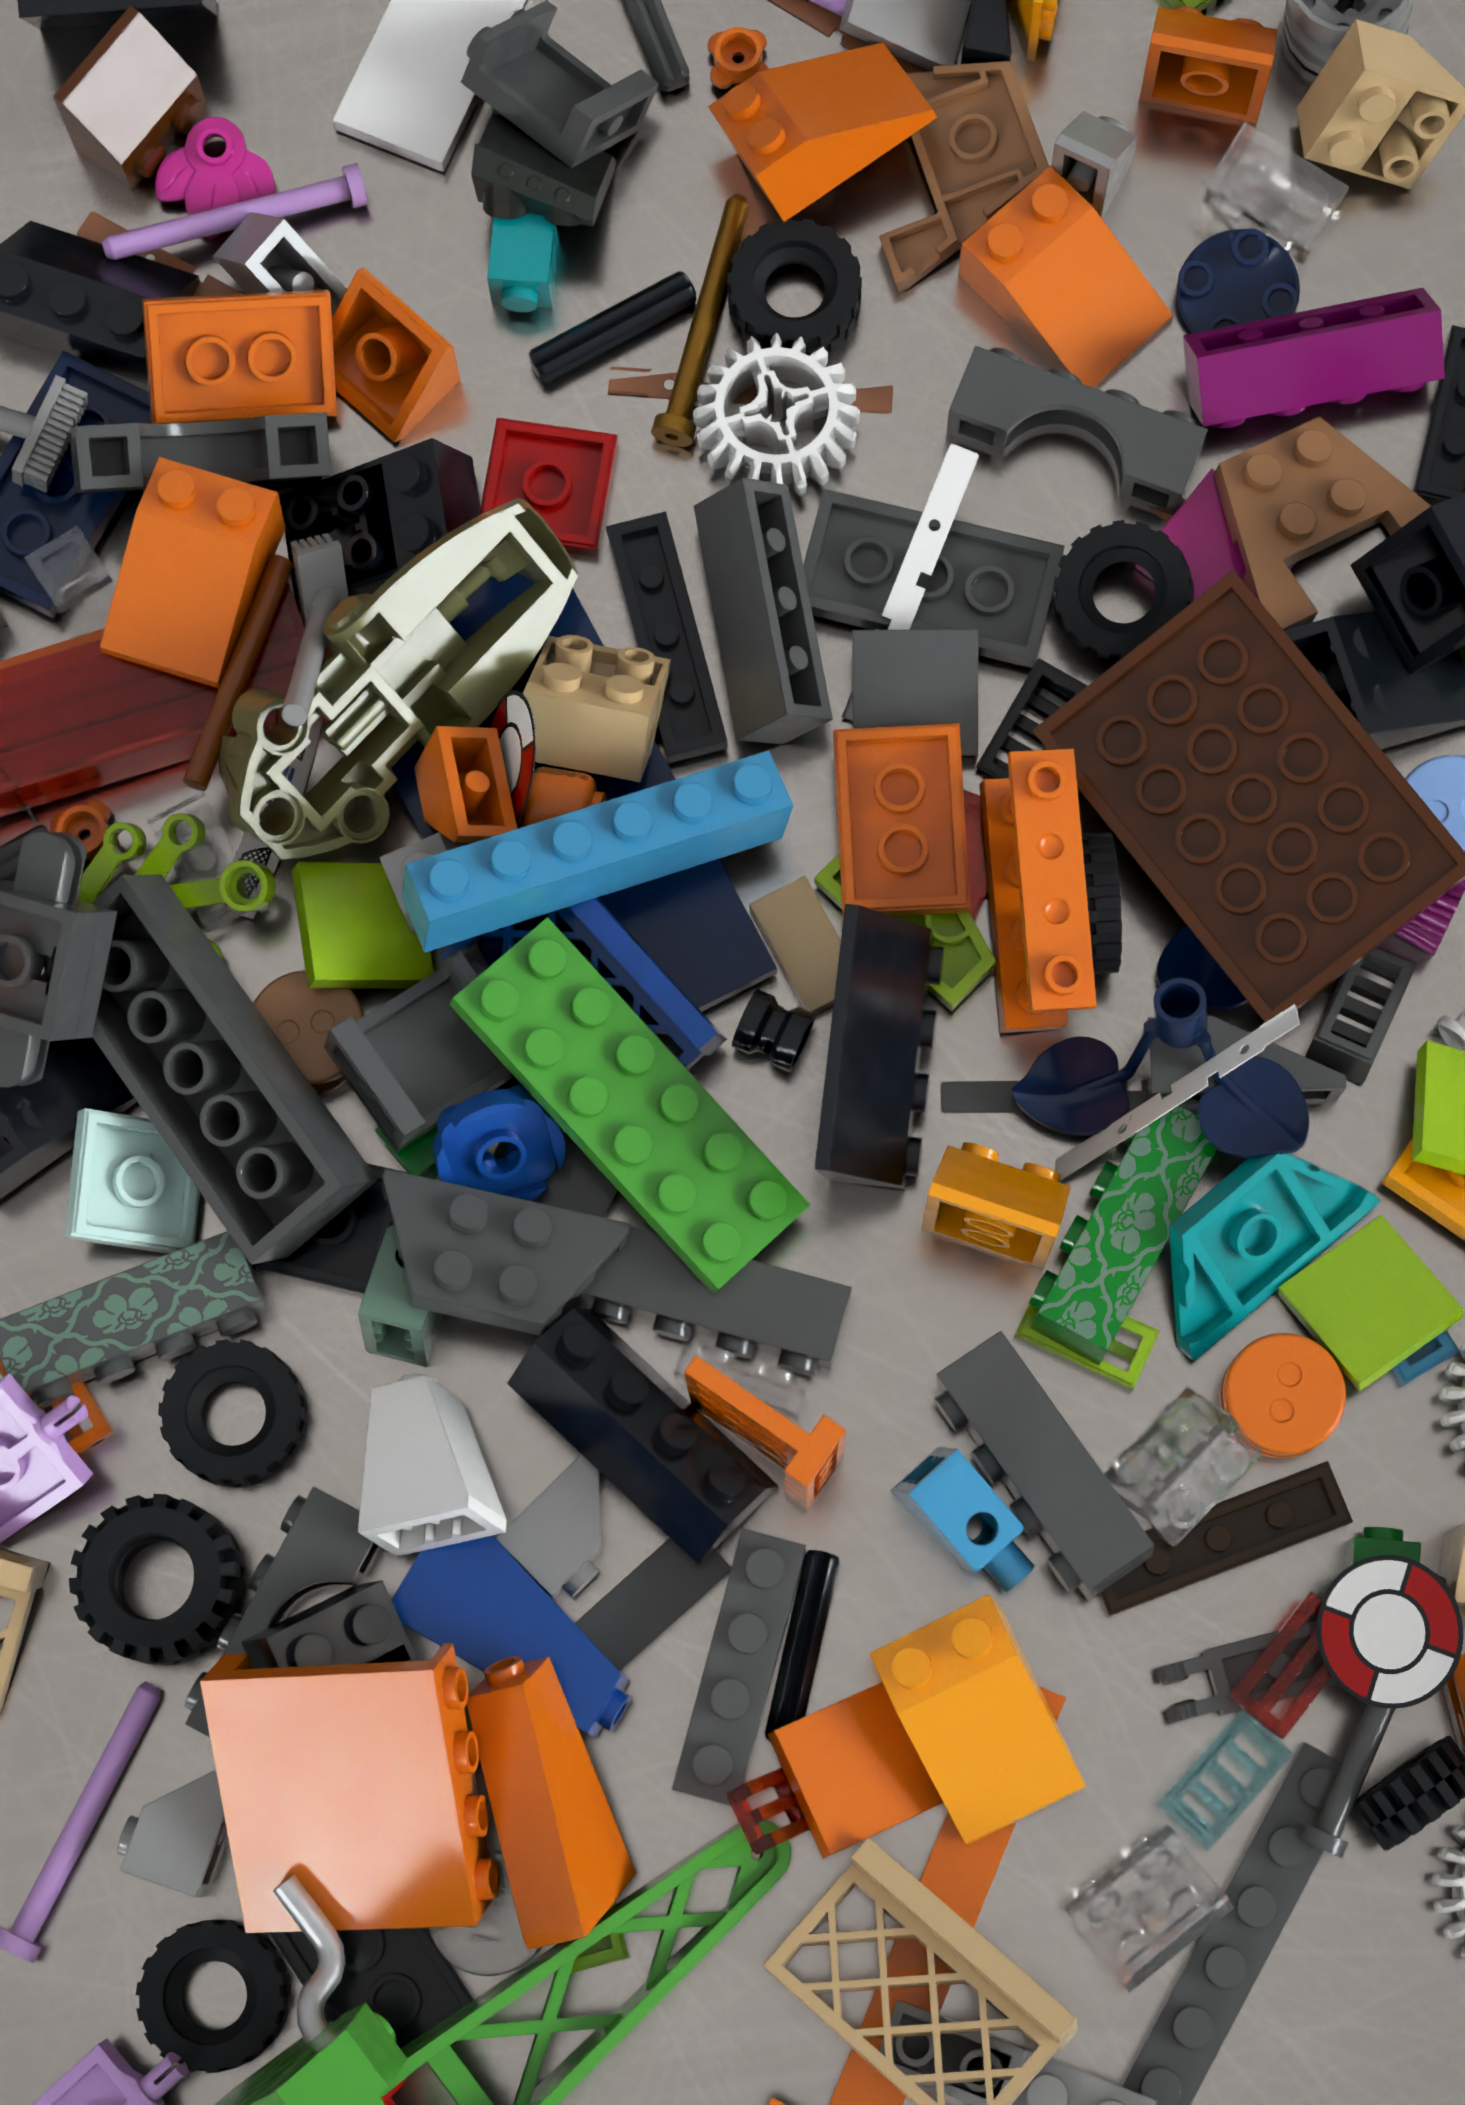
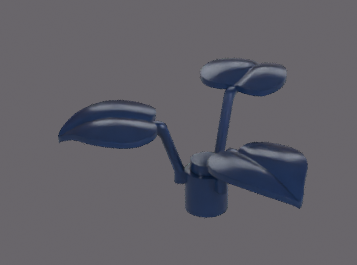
M1185 925L1166 945L1159 958L1157 978L1160 986L1156 990L1153 999L1155 1019L1144 1023V1033L1125 1067L1119 1070L1117 1055L1104 1042L1091 1037L1076 1036L1067 1038L1049 1047L1036 1059L1023 1079L1011 1089L1013 1100L1030 1118L1051 1130L1076 1136L1098 1134L1128 1113L1130 1106L1129 1096L1121 1083L1130 1080L1134 1076L1154 1038L1159 1037L1165 1044L1175 1048H1188L1197 1045L1207 1062L1216 1056L1211 1044V1035L1207 1032V1005L1217 1010H1231L1244 1005L1248 1001L1191 929ZM1254 1056L1232 1070L1229 1076L1226 1074L1219 1078L1218 1072L1212 1075L1219 1085L1210 1088L1201 1097L1198 1117L1200 1129L1205 1138L1215 1148L1231 1156L1259 1158L1274 1154L1294 1153L1305 1145L1309 1132L1307 1104L1297 1081L1284 1067L1270 1059Z

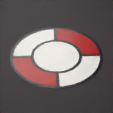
M512 690L506 693L499 701L488 728H497L517 824L527 804L533 781L536 736L533 714L527 698L520 691Z
M1380 1555L1354 1563L1340 1573L1332 1582L1320 1605L1317 1619V1639L1325 1666L1334 1680L1347 1693L1375 1707L1397 1709L1424 1702L1440 1691L1448 1682L1461 1656L1463 1623L1456 1599L1445 1582L1425 1565L1406 1557Z

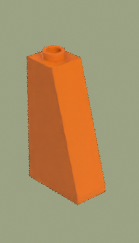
M521 1656L507 1657L493 1663L484 1670L485 1678L468 1695L467 1708L473 1732L478 1740L479 1758L522 1937L527 1949H533L587 1937L634 1878L636 1871L579 1729L576 1726L575 1719L550 1657L524 1663Z

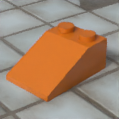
M883 42L758 71L708 106L734 150L783 222L938 118L932 107Z
M1051 166L1046 168L961 244L958 275L1053 368L1062 369L1074 374L1081 380L1082 384L1096 389L1172 321L1173 314L1094 207Z
M159 457L136 509L99 647L101 653L219 688L270 555H275L286 529L278 492Z

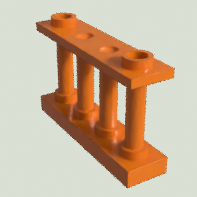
M1074 749L1013 751L1007 754L1009 778L984 779L979 784L993 952L996 960L995 975L1000 1033L1062 1030L1068 1026L1067 1010L1094 1009L1097 1007Z

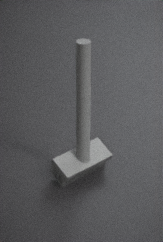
M55 375L37 416L0 406V431L25 439L11 469L13 483L22 487L25 483L47 493L49 485L52 483V478L54 479L65 451L68 449V444H70L69 431L74 426H78L84 410L88 406L87 392L66 384L65 378Z
M328 533L322 534V537L319 535L314 536V539L309 537L307 541L301 539L299 543L297 541L290 542L304 631L282 709L283 720L291 726H301L308 719L326 647L332 644L323 633V626L331 610H334L339 602L348 597L342 547L338 540L333 541Z

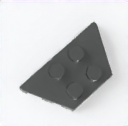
M390 1169L384 1170L382 1178V1191L390 1209L394 1225V1238L399 1257L403 1260L405 1281L411 1305L414 1308L541 1336L560 1317L562 1307L570 1299L578 1297L594 1280L595 1271L615 1250L620 1252L627 1244L631 1223Z

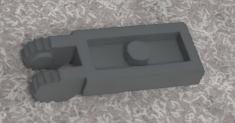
M1317 1620L1205 1649L1202 1656L1154 1669L1157 1683L1165 1682L1167 1684L1186 1680L1190 1675L1208 1670L1215 1694L1213 1697L1198 1701L1189 1699L1174 1703L1171 1708L1165 1709L1169 1724L1220 1711L1222 1716L1339 1685L1329 1673L1322 1659L1317 1639Z

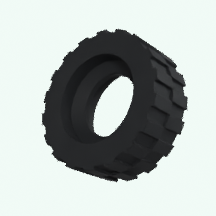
M790 218L785 222L780 219L778 223L772 225L767 223L760 226L758 232L752 236L749 234L741 242L740 250L738 253L734 252L730 261L731 272H728L727 289L729 313L733 314V325L738 334H743L745 343L752 336L759 342L761 349L770 348V340L777 332L781 338L782 347L792 349L793 343L802 336L806 344V354L810 356L814 351L823 346L826 351L831 353L840 346V341L844 337H849L854 329V320L859 318L861 309L862 277H860L857 256L854 257L851 253V245L845 238L841 239L838 237L836 230L827 225L825 227L815 224V220L803 218V221H795ZM791 263L804 264L814 269L820 275L825 286V294L819 307L812 313L802 317H787L777 313L768 304L764 293L765 284L770 274L780 266Z
M1125 520L1112 521L1113 524L1104 527L1100 524L1091 528V532L1083 538L1079 536L1071 544L1072 549L1067 556L1063 554L1058 565L1060 567L1059 575L1054 579L1053 589L1056 592V600H1054L1056 610L1072 640L1080 648L1082 647L1087 650L1090 655L1100 660L1101 657L1109 659L1112 663H1117L1191 604L1194 596L1191 572L1179 547L1175 546L1170 541L1169 536L1158 530L1156 532L1150 529L1148 524L1136 521V524L1125 523ZM1119 562H1131L1140 565L1151 575L1155 585V598L1150 610L1142 618L1130 623H1117L1105 618L1096 608L1093 598L1094 585L1100 573L1110 565Z
M1111 832L1082 834L1094 974L1118 973L1121 966L1122 920L1120 880L1114 839Z
M228 1339L215 1341V1345L209 1347L202 1345L193 1350V1355L185 1361L181 1359L174 1367L176 1371L171 1379H166L162 1391L165 1392L162 1403L159 1402L158 1415L162 1417L163 1424L160 1430L163 1439L168 1442L171 1448L169 1451L174 1458L201 1479L215 1485L216 1483L223 1484L226 1487L240 1488V1484L246 1483L253 1486L264 1482L263 1478L271 1474L277 1475L285 1468L283 1465L290 1457L294 1459L300 1449L298 1447L299 1441L302 1436H305L308 1426L305 1422V1412H308L307 1400L303 1397L301 1390L303 1387L298 1377L274 1352L266 1347L256 1346L251 1341L240 1339V1343L230 1342ZM228 1382H243L254 1387L262 1396L266 1408L265 1421L259 1433L253 1439L241 1445L230 1446L215 1441L205 1430L202 1421V1409L206 1398L215 1388Z
M206 1920L187 1924L176 1929L177 1932L169 1937H164L155 1946L158 1949L152 1957H147L142 1967V1970H144L142 1980L137 1982L136 1995H139V2008H136L138 2020L143 2022L146 2029L145 2037L150 2045L155 2044L161 2051L159 2055L165 2058L168 2052H174L182 2059L177 2063L182 2064L185 2062L191 2072L206 2071V2073H219L240 2067L263 2054L262 2051L267 2046L273 2044L280 2034L278 2030L281 2024L286 2022L289 2009L286 2006L287 1998L291 1996V1983H287L285 1971L288 1969L283 1958L279 1959L274 1951L275 1945L268 1938H263L258 1933H245L244 1925L235 1923L232 1920ZM210 1961H220L234 1967L242 1976L247 1990L246 2005L240 2017L230 2026L219 2030H208L195 2025L185 2014L181 2003V1990L188 1974L197 1966Z

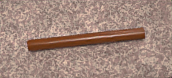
M273 554L268 559L182 780L184 784L196 790H207L219 759L222 736L228 735L233 723L232 713L234 705L245 692L293 568V563L283 556Z

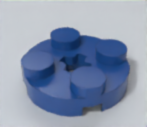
M522 1085L479 1093L460 1104L445 1108L437 1119L438 1132L433 1142V1158L440 1181L533 1201L548 1188L546 1179L554 1172L556 1165H558L560 1171L565 1160V1141L560 1126ZM498 1142L513 1143L506 1147L507 1156L501 1159H494L491 1152H485L491 1145Z

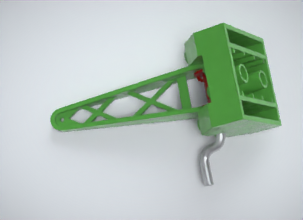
M764 1819L742 1821L732 1826L608 1909L587 1937L556 1944L401 2049L396 2044V2035L391 2025L381 2015L373 2012L366 2002L342 2014L334 2022L326 2021L324 2015L325 2002L341 1982L346 1964L344 1945L334 1926L296 1875L293 1874L278 1885L273 1892L317 1952L318 1964L316 1971L301 1989L296 2006L298 2027L303 2037L237 2085L215 2105H396L391 2097L407 2081V2077L424 2063H427L457 2105H494L450 2045L460 2040L535 2034L513 2105H558L782 1878L788 1870L791 1861V1844L785 1832L779 1826ZM754 1847L760 1850V1857L757 1860L753 1859L750 1853ZM739 1866L728 1903L721 1911L683 1914L696 1872L707 1868ZM674 1889L665 1916L632 1918ZM704 1926L669 1960L679 1928ZM662 1930L645 1984L614 2013L557 2018L574 1961L578 1955L608 1934ZM555 1972L540 2019L481 2024ZM596 2029L535 2088L552 2033Z

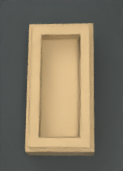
M803 876L750 903L749 908L803 1009L817 1014L834 1004L841 940L806 876Z

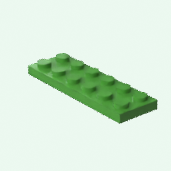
M548 917L452 998L449 1004L451 1008L712 1294L716 1293L810 1206L809 1202Z

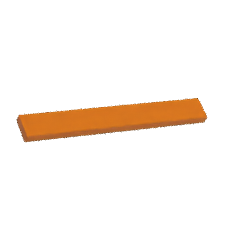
M1040 1687L1057 1722L1066 1697ZM947 1811L919 1881L974 1928L1016 1822L966 1845ZM916 1939L895 1940L887 1959L888 1977L928 1975L926 1948ZM935 1957L936 1974L953 1973ZM951 1985L937 1986L939 2013ZM929 1986L889 1989L891 2016L897 2000L931 2011ZM881 1990L874 1991L859 2029L883 2027ZM868 2039L867 2041L879 2051L883 2039ZM851 2048L828 2105H903L906 2096Z

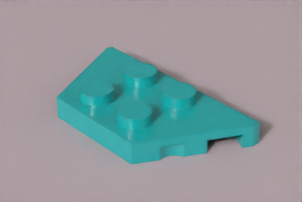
M1292 1153L1274 1154L1245 1160L1169 1225L1176 1341L1179 1349L1193 1361L1199 1358L1274 1294L1279 1286L1295 1276L1380 1203L1377 1195L1357 1183Z

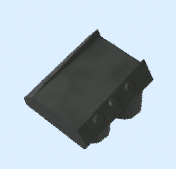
M493 108L479 143L474 145L471 177L478 202L483 203L484 212L493 218L512 220L521 218L528 213L542 215L546 221L554 225L576 226L583 224L594 226L615 172L616 160L612 155L602 151L571 169Z

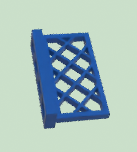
M598 897L549 913V919L558 929L559 915L572 928L574 932L561 931L569 941H583L591 949V965L600 975L601 961L616 978H604L611 987H625L634 996L633 1011L643 1021V1008L654 1018L659 1025H647L654 1034H668L684 1051L677 1059L687 1070L704 1055L709 1057L727 1040ZM515 924L504 927V930H494L450 944L440 955L446 961L447 957L457 950L465 954L481 938L503 939L502 955H504L514 946V939H522L530 931L514 930Z

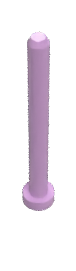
M354 163L342 166L343 176L110 235L102 241L105 257L117 260L234 230L250 212L281 218L350 200L352 208L368 205V199L358 164Z
M145 1681L135 1690L11 1929L0 1926V1947L29 1962H35L42 1946L34 1941L161 1700L160 1688Z

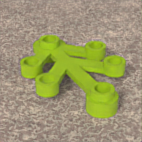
M185 813L173 814L167 818L162 827L161 839L135 875H162L165 879L184 852L194 851L203 844L206 835L203 822L197 816ZM183 821L188 822L192 829V836L185 844H181L176 837V828ZM118 822L107 828L103 835V846L82 875L78 895L79 901L91 904L102 894L123 860L132 861L143 854L146 848V836L139 826L132 823ZM124 830L128 831L132 837V846L126 853H122L117 847V837ZM247 860L231 863L224 869L220 878L169 885L186 909L226 903L230 908L244 912H255L265 908L272 901L276 890V882L271 870L260 862ZM252 874L259 879L261 885L258 895L254 898L248 897L244 891V882ZM208 940L223 960L220 947L215 942Z

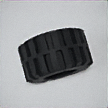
M153 1494V1498L145 1499L138 1495L125 1499L127 1505L119 1509L110 1506L100 1513L104 1520L97 1527L89 1524L81 1536L87 1542L82 1552L74 1550L71 1564L77 1566L76 1578H69L70 1593L77 1595L79 1604L73 1608L78 1619L87 1623L90 1628L88 1634L96 1642L110 1648L109 1651L134 1661L146 1664L173 1665L178 1664V1660L185 1658L193 1660L205 1654L203 1649L211 1643L217 1645L219 1637L231 1616L235 1612L239 1614L241 1612L236 1606L239 1595L245 1596L246 1581L241 1579V1569L246 1567L242 1553L238 1552L234 1546L235 1538L227 1528L218 1522L216 1517L183 1498L179 1500L166 1494ZM161 1541L172 1542L181 1546L192 1560L194 1569L192 1590L185 1603L171 1615L161 1619L144 1618L135 1613L127 1602L124 1591V1579L127 1568L136 1554L145 1547Z

